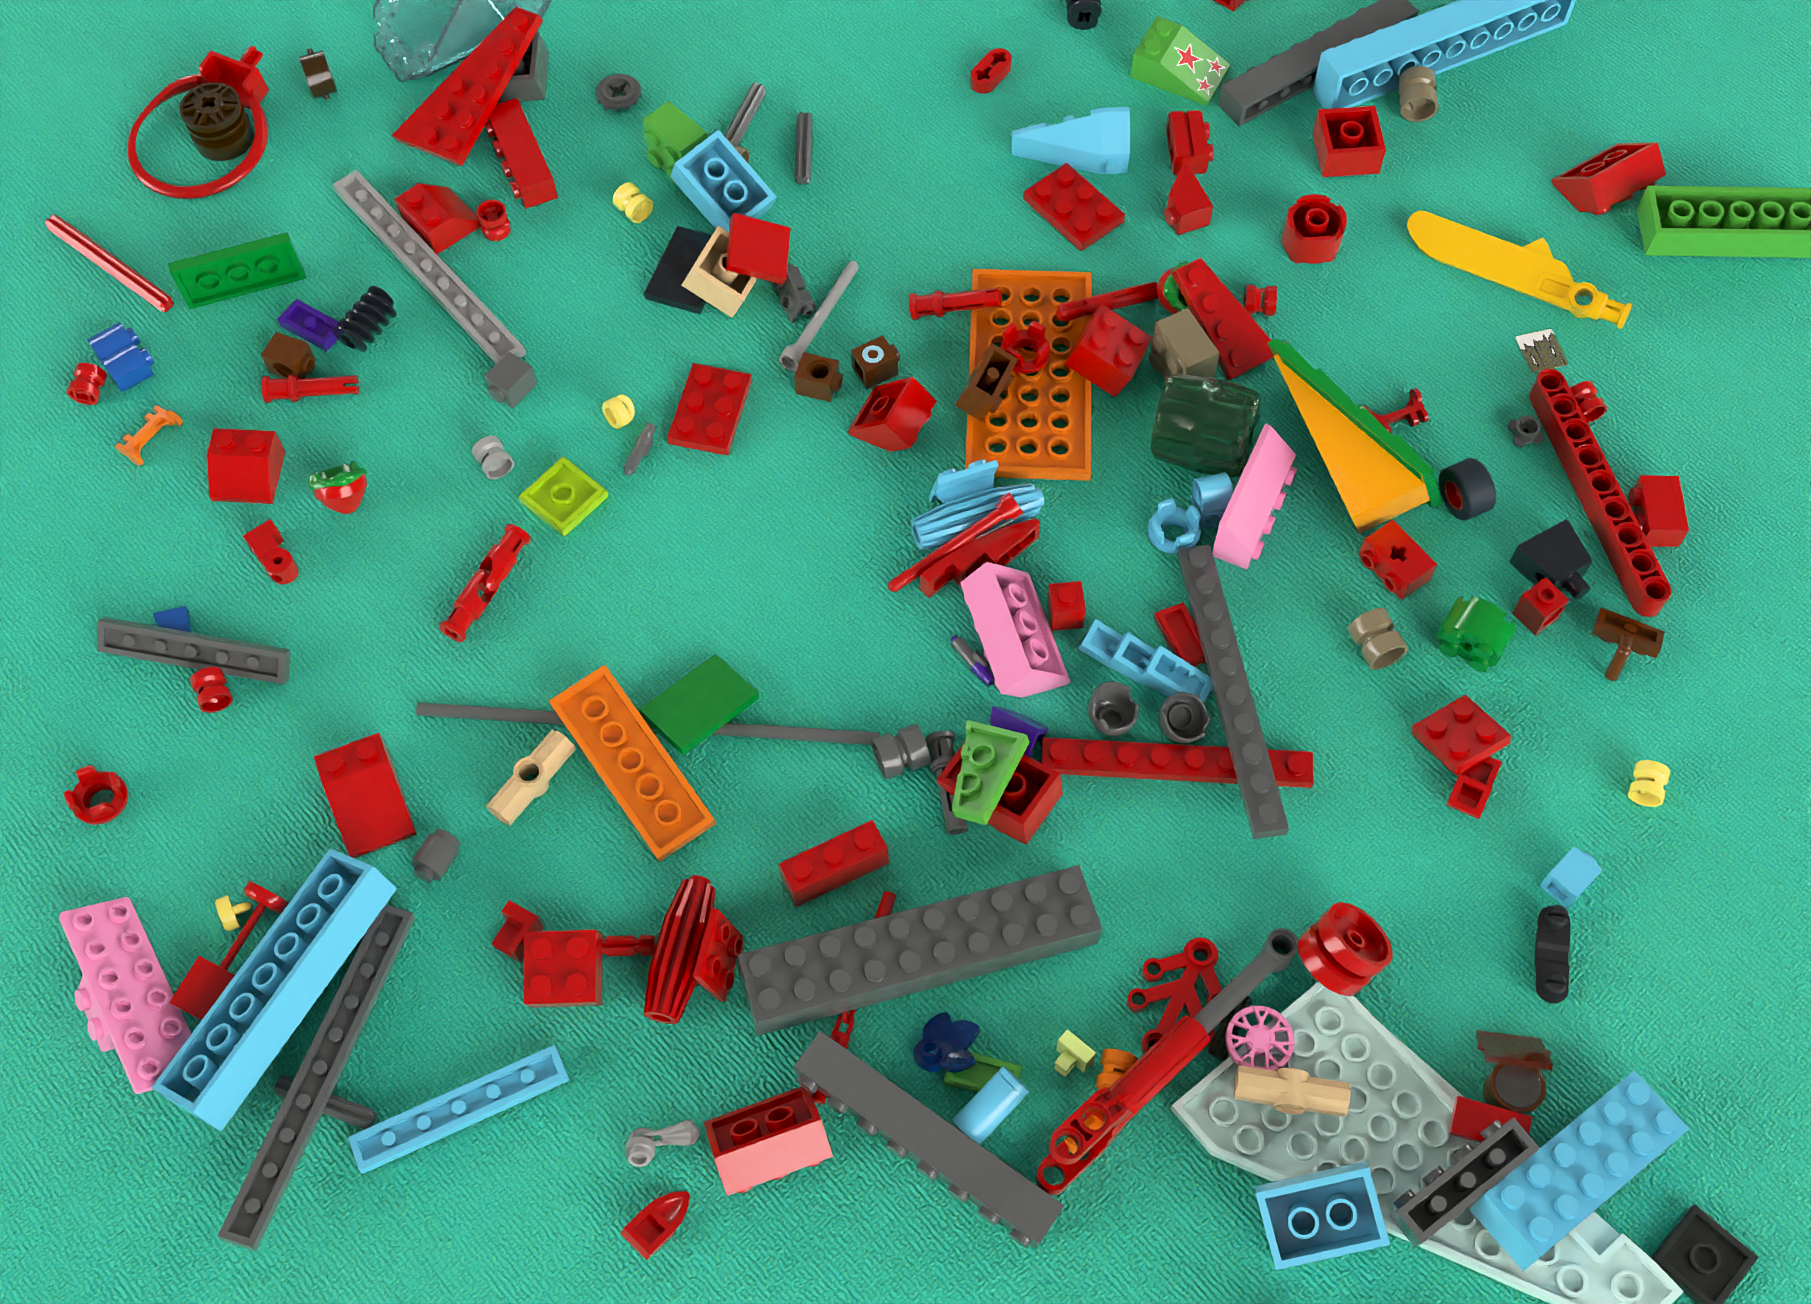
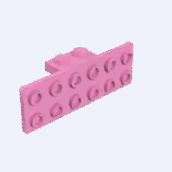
M123 897L61 912L59 916L60 923L83 973L78 990L75 991V1002L80 1011L84 1010L88 1019L87 1027L93 1041L97 1040L102 1052L116 1049L134 1093L141 1094L154 1090L152 1086L190 1037L191 1032L180 1008L169 1003L174 996L130 898Z

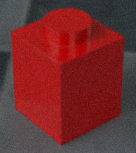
M1081 581L1049 584L1047 607L1051 631L1083 628L1086 607Z

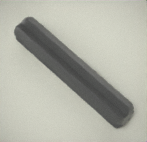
M756 82L751 84L724 134V137L731 141L735 147L739 145L766 94L763 84Z
M800 112L797 115L795 182L799 185H807L811 178L812 115L809 112Z
M286 1075L280 1076L275 1084L274 1092L278 1096L285 1098L294 1078ZM331 1094L323 1110V1113L364 1130L372 1127L377 1119V1113L373 1109Z

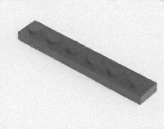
M107 617L98 620V652L199 670L208 667H218L224 674L284 684L289 681L290 649Z

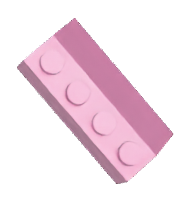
M1268 424L1264 425L1219 523L1212 552L1213 557L1248 570L1252 559H1259L1265 542L1260 541L1263 533L1266 535L1270 534L1276 517L1271 515L1274 509H1281L1287 494L1283 491L1285 484L1292 485L1298 469L1293 467L1296 454L1272 426Z
M986 562L960 582L964 592V600L972 614L975 630L980 636L984 647V655L991 666L995 677L994 682L1000 694L1023 698L1066 686L1071 682L1028 572Z

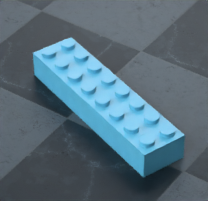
M329 849L154 1083L152 1089L181 1109L222 1131L273 1059L279 1054L291 1034L302 1022L312 1005L323 993L338 969L344 964L359 940L365 935L380 911L386 906L397 888L375 867Z

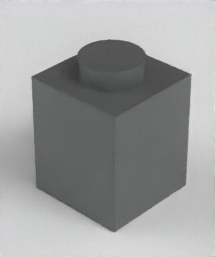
M508 352L485 375L489 395L496 402H504L511 408H514L537 385L532 366L511 352Z

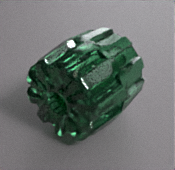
M1182 374L1171 375L1160 396L1151 435L1152 456L1158 460L1194 472L1212 475L1226 472L1229 477H1239L1249 460L1250 448L1255 440L1253 433L1260 418V414H1258L1261 406L1259 393L1220 379Z

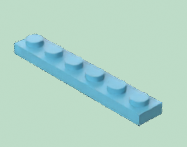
M555 1045L550 1046L349 1136L348 1140L358 1169L362 1174L564 1084L570 1081L557 1047Z

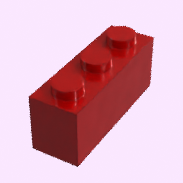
M870 820L779 863L781 879L795 907H799L889 864L888 847L874 821Z

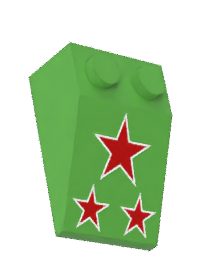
M1156 16L1133 54L1131 78L1208 106L1230 69V64L1183 25Z

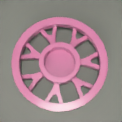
M1250 1006L1240 1010L1233 1016L1226 1029L1225 1043L1230 1057L1237 1065L1277 1071L1288 1062L1293 1053L1294 1034L1288 1021L1276 1010L1265 1006ZM1255 1013L1258 1024L1251 1026L1245 1015ZM1267 1015L1277 1020L1272 1029L1264 1025ZM1234 1025L1247 1030L1245 1037L1232 1034ZM1285 1032L1287 1041H1275L1274 1033ZM1232 1039L1238 1042L1233 1045ZM1245 1043L1246 1048L1250 1052L1241 1058L1235 1048ZM1273 1047L1285 1055L1279 1062L1270 1054ZM1255 1055H1264L1265 1067L1254 1066ZM1250 1058V1064L1244 1060ZM1269 1061H1271L1274 1065L1269 1066Z

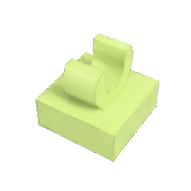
M1067 1029L1058 1039L1056 1051L1061 1055L1055 1061L1054 1069L1064 1078L1071 1072L1074 1066L1085 1073L1092 1065L1096 1052Z

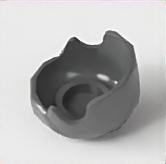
M1116 681L1104 682L1094 690L1088 704V716L1099 732L1117 736L1127 733L1136 724L1139 704L1132 700L1131 689L1127 685Z
M1186 692L1169 696L1162 704L1158 716L1162 732L1170 740L1180 743L1194 742L1204 737L1210 722V716L1204 702L1195 694Z

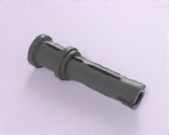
M951 731L934 732L925 738L932 756L930 769L937 778L955 755L953 742L956 739L955 734ZM939 785L946 833L948 835H957L968 830L966 821L955 817L952 811L954 796Z

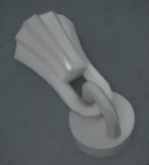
M690 1119L664 1129L651 1131V1129L646 1127L638 1128L631 1133L626 1143L625 1156L631 1165L644 1167L654 1158L655 1146L692 1145L697 1142L700 1130ZM660 1135L661 1140L653 1141V1136Z

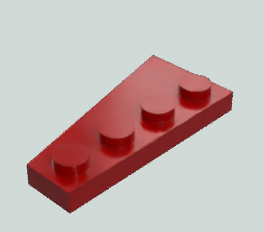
M1202 258L1172 273L1193 316L1219 351L1218 364L1227 381L1274 358L1267 344L1272 340Z

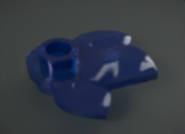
M947 1012L934 1016L924 1026L923 1039L916 1044L913 1050L916 1064L928 1072H936L943 1068L951 1073H957L976 1064V1061L967 1049L977 1038L980 1031L979 1026L967 1020L952 1022Z

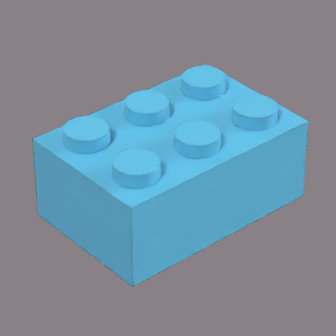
M719 130L677 161L670 175L671 179L716 229L717 226H720L727 232L730 229V218L733 213L759 219L772 208L777 198Z
M1367 1161L1258 1185L1255 1188L1276 1270L1390 1245Z

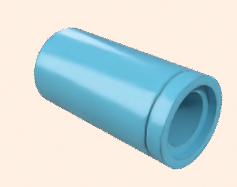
M1002 1066L953 1118V1122L965 1135L980 1145L1030 1091L1009 1069Z

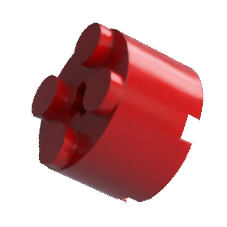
M1310 194L1300 197L1292 207L1290 206L1282 233V244L1292 262L1319 264L1331 262L1335 259L1347 224L1346 212L1339 203L1337 207L1330 202L1331 198L1325 195Z

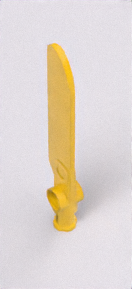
M1426 211L1414 212L1408 219L1407 229L1410 238L1418 249L1430 258L1566 309L1577 318L1588 317L1596 321L1600 318L1614 323L1618 329H1622L1632 309V303L1628 302L1625 305L1609 299L1608 294L1598 291L1591 283L1583 282L1578 284L1574 282L1566 264L1559 260ZM1579 296H1587L1592 302L1583 306L1576 303L1575 299Z

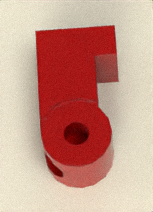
M271 519L243 535L249 548L275 583L283 585L291 583L296 579L299 569L290 552L279 547L284 540Z

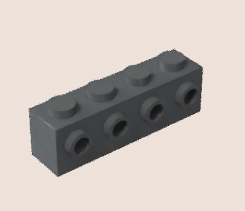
M1514 1117L1503 1125L1498 1119L1480 1133L1484 1138L1481 1143L1473 1148L1468 1142L1451 1156L1456 1163L1445 1171L1439 1165L1422 1179L1427 1186L1417 1194H1414L1409 1189L1393 1202L1397 1210L1389 1216L1414 1247L1425 1242L1540 1149Z

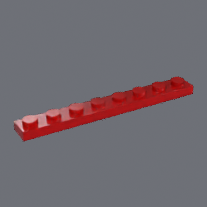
M1043 737L1041 763L1060 772L1061 775L1238 784L1229 747ZM1267 749L1277 786L1312 788L1314 783L1313 752Z

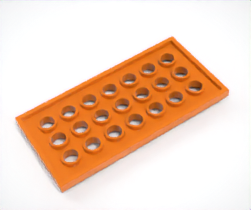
M973 269L972 291L999 287L1001 294H1005L1009 298L1002 301L1001 307L971 310L969 377L991 343H1002L1004 339L1002 335L1006 327L1014 323L1017 330H1028L1029 326L1023 323L1027 319H1034L1046 328L1045 338L1050 345V358L1048 363L1037 371L1038 373L1034 376H1027L1023 373L1012 371L1011 374L1014 375V379L1005 392L1001 391L1007 397L1002 400L994 414L988 412L983 420L979 421L967 413L965 469H968L971 463L985 459L987 463L997 460L999 466L994 474V478L1090 481L1091 381L1070 369L1064 363L1084 325L1092 315L1066 321L1068 325L1065 327H1058L1053 322L1059 320L1058 316H1056L1057 306L1062 304L1054 300L1056 296L1067 297L1069 299L1067 302L1092 296V272ZM1027 295H1035L1039 299L1034 302H1029L1025 300L1024 297ZM997 318H1004L1008 323L997 325L993 321ZM1057 344H1063L1068 347V350L1058 352L1053 347ZM1023 347L1016 350V352L1022 355L1023 361H1030L1035 358L1034 351L1025 350ZM1056 369H1063L1068 372V375L1058 377L1052 372ZM1031 393L1036 395L1037 399L1025 401L1021 396ZM1057 394L1065 395L1068 398V400L1065 402H1056L1052 399V397ZM994 418H1002L1006 423L1002 426H994L990 421ZM1032 419L1037 424L1033 427H1025L1021 424V421ZM1063 420L1068 425L1064 428H1056L1052 425V422ZM993 444H1001L1006 449L1002 452H993L989 447ZM1024 445H1032L1037 450L1033 453H1024L1020 448ZM1054 446H1063L1068 451L1065 454H1056L1051 449Z

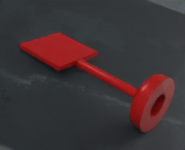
M248 881L244 894L257 902L258 905L220 966L198 956L169 1002L200 1020L204 1018L235 975L227 970L264 910L268 908L281 914L289 904L285 899L251 881Z

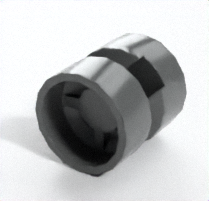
M916 723L899 729L895 737L887 733L871 739L877 764L885 780L903 774L904 767L915 770L931 764L927 744Z

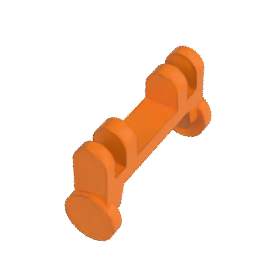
M155 405L153 411L156 414L147 413L144 416L147 423L133 437L126 434L122 438L126 444L122 445L118 442L115 448L127 456L133 463L141 466L144 463L140 455L141 448L163 426H173L174 424L181 426L183 424V420L171 410L166 411Z

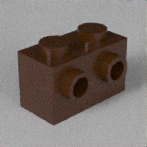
M991 343L977 362L955 406L979 421H982L988 412L994 414L1003 400L999 396L1001 391L1005 392L1014 379V375L1011 372L1018 359Z

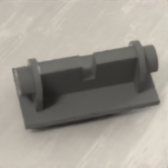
M788 264L786 281L783 284L771 283L778 293L783 310L786 311L790 322L794 323L798 314H803L806 317L811 316L814 313L815 303L809 291L804 290L806 285L798 267Z

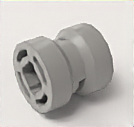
M492 435L486 436L475 443L472 448V455L478 463L482 464V470L487 478L499 479L512 470L514 461L508 452L503 451L504 446L500 439Z

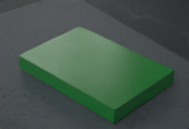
M714 654L642 706L639 712L648 724L684 755L759 699V692Z

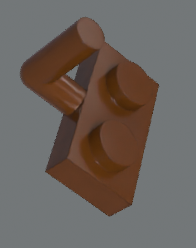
M1600 608L1594 622L1592 634L1605 642L1618 644V648L1604 676L1611 681H1616L1631 654V650L1639 655L1657 658L1662 648L1665 631Z

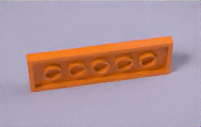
M606 665L598 668L549 700L550 705L658 862H661L716 825L713 816Z

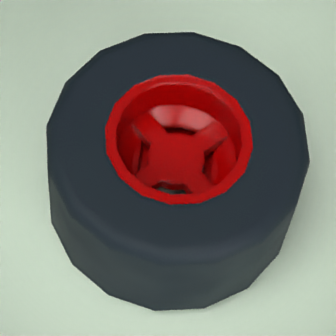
M1467 458L1441 470L1439 475L1440 493L1445 505L1457 519L1466 521L1494 508L1496 503L1494 482L1488 470L1477 459Z

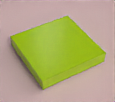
M563 456L518 497L523 505L565 537L608 497V492Z

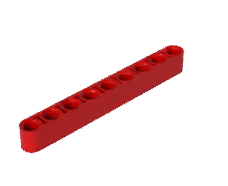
M1544 369L1537 375L1529 394L1530 402L1633 609L1644 617L1656 616L1671 596V586L1565 377L1555 369Z

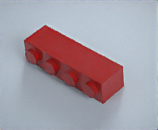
M518 98L496 104L485 124V129L489 138L495 137V141H492L497 157L504 158L501 165L506 178L512 177L513 182H510V186L515 199L521 198L525 209L557 199L558 196L553 177Z

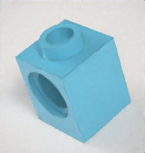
M1574 846L1549 872L1540 884V887L1568 909L1603 869L1597 865L1595 859L1590 854L1580 851Z

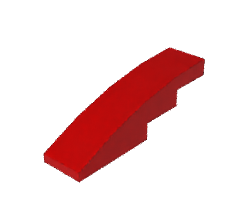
M1034 518L1010 525L973 540L953 551L920 574V590L930 598L952 579L961 587L960 582L986 562L1006 566L1039 538L1040 522Z

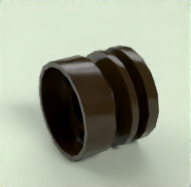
M211 82L195 87L183 97L179 107L181 118L190 132L196 149L203 157L212 161H227L239 157L250 148L254 140V130L248 115L245 113L239 94L233 87L224 83Z

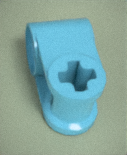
M1226 472L1193 480L1190 500L1201 514L1199 523L1203 528H1213L1219 525L1233 495L1231 480Z

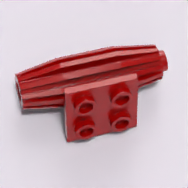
M692 875L690 879L682 880L663 919L648 971L643 1012L645 1017L659 1023L678 1024L697 983L708 990L720 1002L726 1001L727 993L734 984V968L738 955L743 951V935L718 909H714L716 890L710 885L711 881L703 876Z

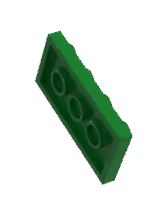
M288 232L168 263L170 274L189 309L306 279L305 270Z

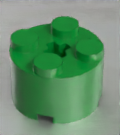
M1464 596L1458 597L1437 631V637L1440 641L1438 649L1449 657L1459 655L1469 660L1468 664L1473 669L1486 672L1488 667L1495 666L1499 662L1516 632V624L1514 621L1509 624L1504 619L1507 613L1489 601L1478 597H1471L1469 601H1462Z

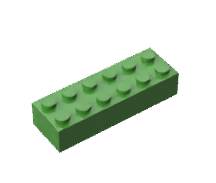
M1647 186L1637 207L1645 255L1811 258V188Z

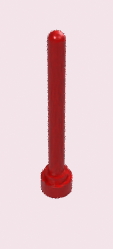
M1007 493L999 499L1000 503L995 505L997 509L889 581L888 589L891 592L899 591L946 555L968 544L1003 519L1005 521H1008L1010 518L1015 520L1024 512L1011 493Z

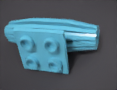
M985 459L971 463L968 469L959 472L956 469L946 470L938 475L939 478H936L929 495L930 502L940 500L944 504L911 520L914 539L920 550L939 548L997 509L995 505L1000 503L999 499L1009 492L1024 514L1015 520L1010 518L1008 521H1005L1003 519L980 536L1010 521L1012 522L1004 527L1024 522L1040 513L1041 506H1044L1042 491L1039 487L1035 488L1032 483L993 488L994 474L999 466L997 460L988 463Z

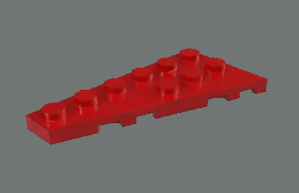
M515 7L391 136L400 143L462 167L543 21L541 17L536 13Z

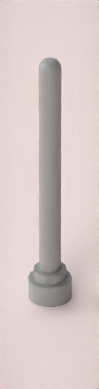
M850 261L797 342L786 347L780 355L779 362L785 369L796 372L803 352H805L858 271L859 265L856 261Z

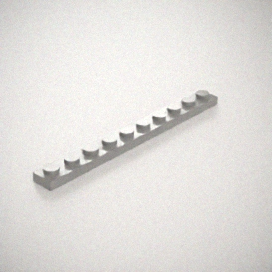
M357 170L332 184L339 197L495 364L508 352H511L518 358L526 355L524 346Z

